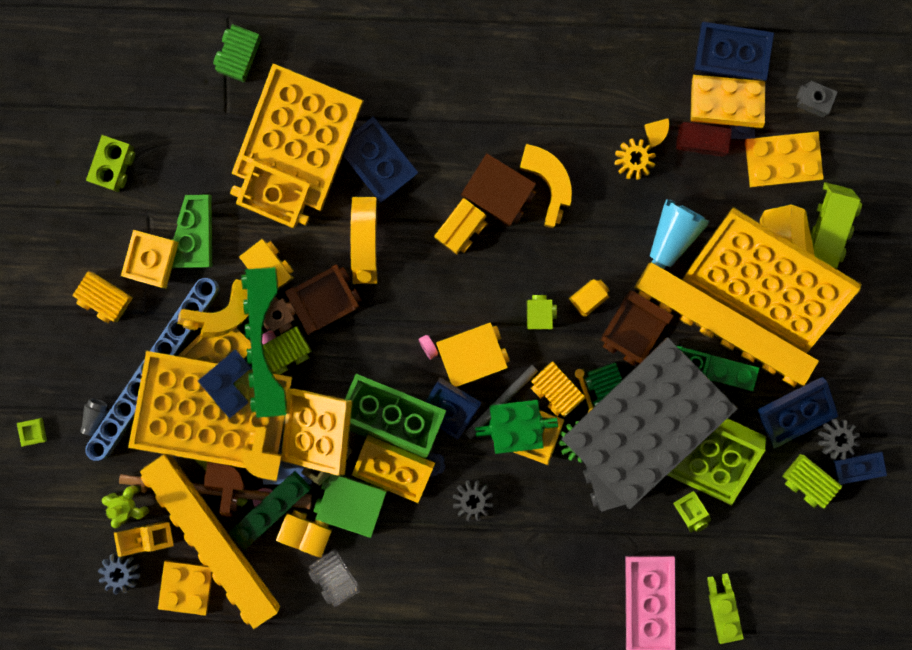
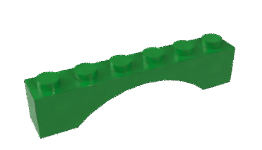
M277 268L245 269L246 275H242V289L247 290L248 299L243 300L244 314H249V324H245L246 339L251 340V348L247 349L248 363H252L253 373H249V386L254 388L255 395L254 398L250 399L251 412H256V418L286 416V390L271 372L264 355L262 343L265 317L272 301L278 294Z

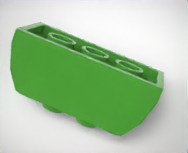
M358 374L355 375L345 400L352 401L349 431L366 438L370 435L422 458L428 457L446 413L444 409Z

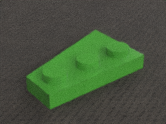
M185 195L177 220L174 239H172L179 242L172 268L212 267L211 195Z

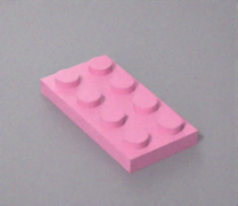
M625 556L626 650H675V557Z

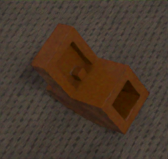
M207 462L204 487L207 491L223 492L220 514L223 517H232L233 511H237L239 497L235 496V494L245 495L244 482L240 474L233 467Z

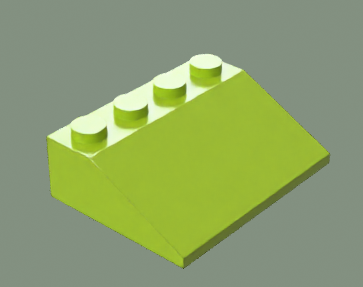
M727 418L667 475L732 505L765 452L766 436Z

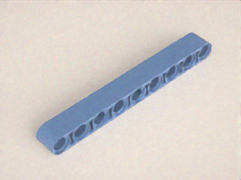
M202 278L195 283L150 351L162 353L161 347L167 342L172 347L169 355L177 356L194 330L185 329L183 335H177L175 326L178 322V315L181 309L188 310L189 305L193 302L198 304V312L206 313L219 294V285L215 280ZM209 282L213 290L210 295L205 296L201 291L204 283ZM145 359L87 443L86 454L91 460L99 461L109 457L132 424L138 398L135 392V385L141 382ZM124 402L131 406V413L128 416L124 415L121 411V406ZM110 423H114L118 428L115 436L108 432V425ZM96 443L103 445L104 452L102 455H98L95 452L94 447Z

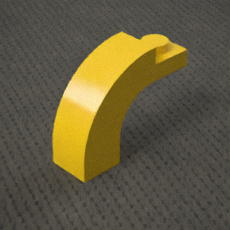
M526 144L519 170L536 174L547 183L551 199L544 226L554 228L555 223L560 224L563 210L559 209L560 206L569 207L571 204L572 189L566 169L554 155L542 148Z
M352 197L351 270L353 284H377L376 197Z
M235 279L233 282L230 301L225 309L216 313L181 309L177 324L183 325V328L189 330H197L200 327V337L204 338L226 335L238 328L249 315L244 314L243 300L248 298L247 290L242 289V280Z

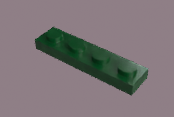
M294 471L231 529L228 534L245 550L302 498L311 487Z

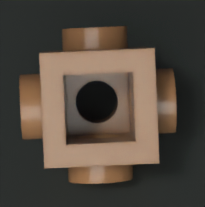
M277 297L274 298L264 321V326L267 330L271 328L273 332L279 330L280 333H283L293 327L292 323L297 319L294 316L296 312L291 302H287L285 299L278 300ZM277 310L282 314L279 320L273 317V313Z

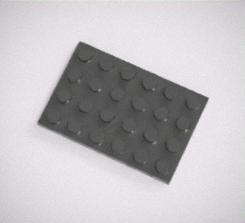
M667 337L562 437V440L631 509L734 413L737 407Z

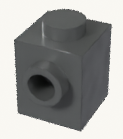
M810 81L805 86L802 85L796 96V99L799 100L796 107L820 117H825L829 114L838 92Z

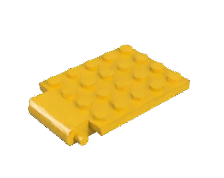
M273 64L232 174L245 179L242 188L234 185L231 189L230 194L238 197L236 204L291 228H295L298 223L306 226L309 216L302 214L305 205L319 211L322 210L364 100Z

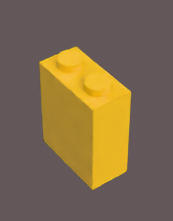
M490 322L436 342L453 386L457 387L507 368L506 363L510 362L506 349H500L497 340L501 339V335L497 325L492 327Z

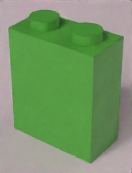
M331 474L322 484L321 489L325 490L322 499H317L313 511L317 513L315 520L371 538L387 490L346 475L338 476Z

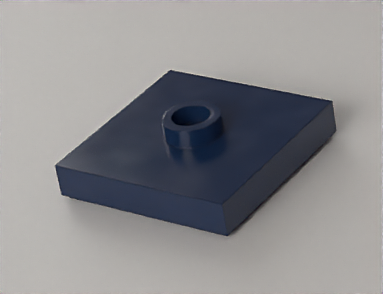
M439 378L425 401L446 410L439 429L457 440L481 405L480 401L442 378Z

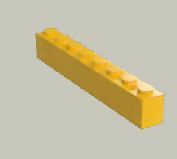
M652 262L647 265L634 287L639 291L638 294L649 301L651 299L660 303L659 307L670 314L672 311L679 314V320L689 326H692L693 323L701 327L700 332L710 338L713 336L722 340L720 344L732 351L734 348L742 351L741 356L752 363L755 360L763 364L762 369L773 375L776 372L784 376L783 381L793 387L797 384L805 386L819 362L812 356Z
M163 454L140 471L143 483L148 488L151 487L159 505L163 508L166 507L169 511L172 523L182 529L184 539L189 546L195 547L199 553L198 558L204 566L208 565L211 569L214 581L219 586L222 585L230 603L237 605L241 611L240 615L243 621L255 629L277 614L280 608L279 603L173 456Z

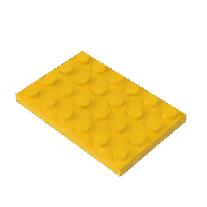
M732 208L683 277L684 282L806 354L861 287V284L735 208Z
M146 351L128 448L246 468L242 461V448L252 449L253 445L248 444L251 430H256L257 425L266 426L267 431L263 451L278 453L285 416L256 418V412H251L250 399L255 397L254 388L249 386V373H253L252 369H249L233 383L249 402L229 418L198 382L200 378L218 363ZM273 373L276 380L286 390L287 404V393L291 386L292 377Z

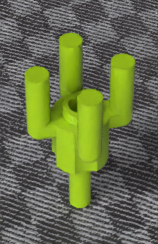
M131 485L127 487L121 496L111 493L102 498V504L108 507L106 513L109 519H112L111 526L113 528H119L124 525L129 517L141 519L148 515V507L137 508L133 500V496L140 491V486Z

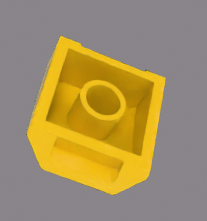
M791 204L764 210L760 218L761 225L815 256L805 209Z

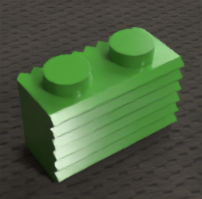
M232 24L231 28L226 29L224 32L222 52L218 51L215 55L213 62L216 65L215 70L220 74L245 83L262 39L260 34Z

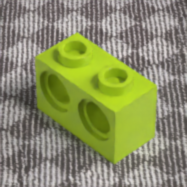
M102 135L86 181L119 192L120 188H123L127 181V175L125 174L128 165L131 166L134 161V147ZM120 147L122 150L121 156L118 159H113L111 155L113 149ZM112 170L114 173L113 179L110 182H105L104 173Z

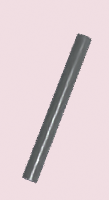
M531 365L492 405L507 404L531 380L538 370ZM490 407L465 432L470 439L476 435V432H479L476 431L475 427L485 426L491 420Z

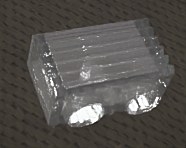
M335 548L310 564V571L308 573L315 584L320 583L324 591L321 593L328 604L333 603L334 607H337L360 592V586Z

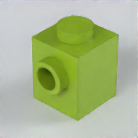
M532 295V300H527V329H553L552 319H557V305H552V300H547V295Z

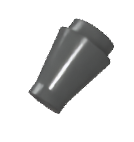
M90 398L88 403L84 404L81 433L88 436L94 435L108 412L106 409L107 403L99 399Z

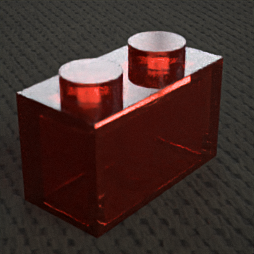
M683 122L679 126L676 149L725 156L729 151L732 129Z

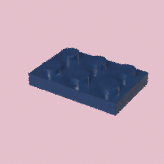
M702 22L694 71L766 81L774 33Z
M374 116L351 134L343 156L380 203H383L419 174Z
M823 377L758 409L767 437L774 449L838 417L828 383Z

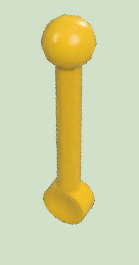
M577 369L575 377L579 378L589 412L594 407L583 378L584 371Z

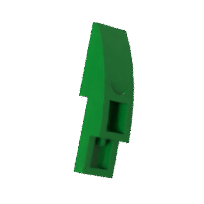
M677 346L709 380L754 391L759 372L758 367Z

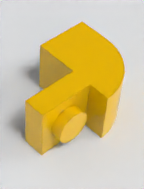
M257 425L256 430H251L248 444L253 445L252 449L242 448L243 464L254 476L276 481L282 454L263 451L267 427Z
M169 522L146 524L114 532L118 557L174 546Z

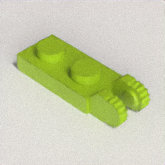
M728 573L722 574V583L725 590L723 593L717 594L714 577H708L709 600L719 643L724 644L743 640L736 600Z

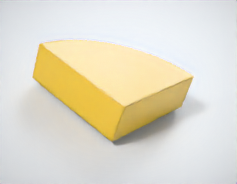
M668 118L644 125L649 145L652 148L659 145L665 139L669 130Z

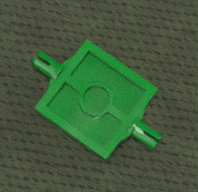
M538 400L490 405V425L475 427L476 431L485 430L484 432H476L477 437L491 435L494 441L495 454L544 449V429L558 428V423L548 424L550 422H558L557 417L543 419L539 411Z

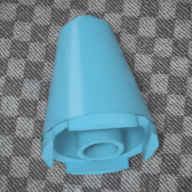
M666 199L650 252V257L653 258L652 263L663 269L666 266L671 267L710 222L683 205L678 207L675 205L676 202L670 199Z

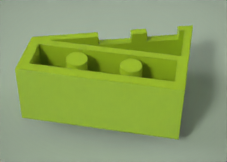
M824 182L823 190H827L823 204L818 205L817 211L820 214L816 226L812 228L811 239L815 257L833 268H837L839 262H843L845 258L846 248L844 246L847 239L850 240L853 235L854 226L852 223L854 217L859 216L862 203H860V198L852 189Z

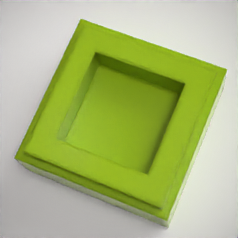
M43 418L17 423L21 447L47 442Z

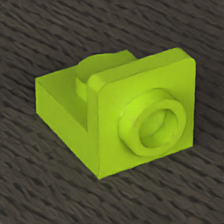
M694 491L673 503L690 533L695 530L700 532L709 525L708 523L711 521L710 515Z

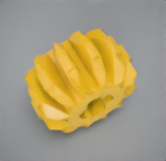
M634 139L629 140V146L623 142L620 145L623 151L617 150L615 152V155L622 159L616 160L614 164L623 165L618 172L622 174L627 170V179H630L634 173L636 180L641 179V172L647 176L650 174L647 167L653 168L655 166L653 162L648 161L656 157L655 153H647L652 146L647 145L643 148L644 140L642 139L639 140L637 146ZM630 154H633V156L637 154L640 157L638 160L639 165H637V162L634 164L630 162L632 159Z

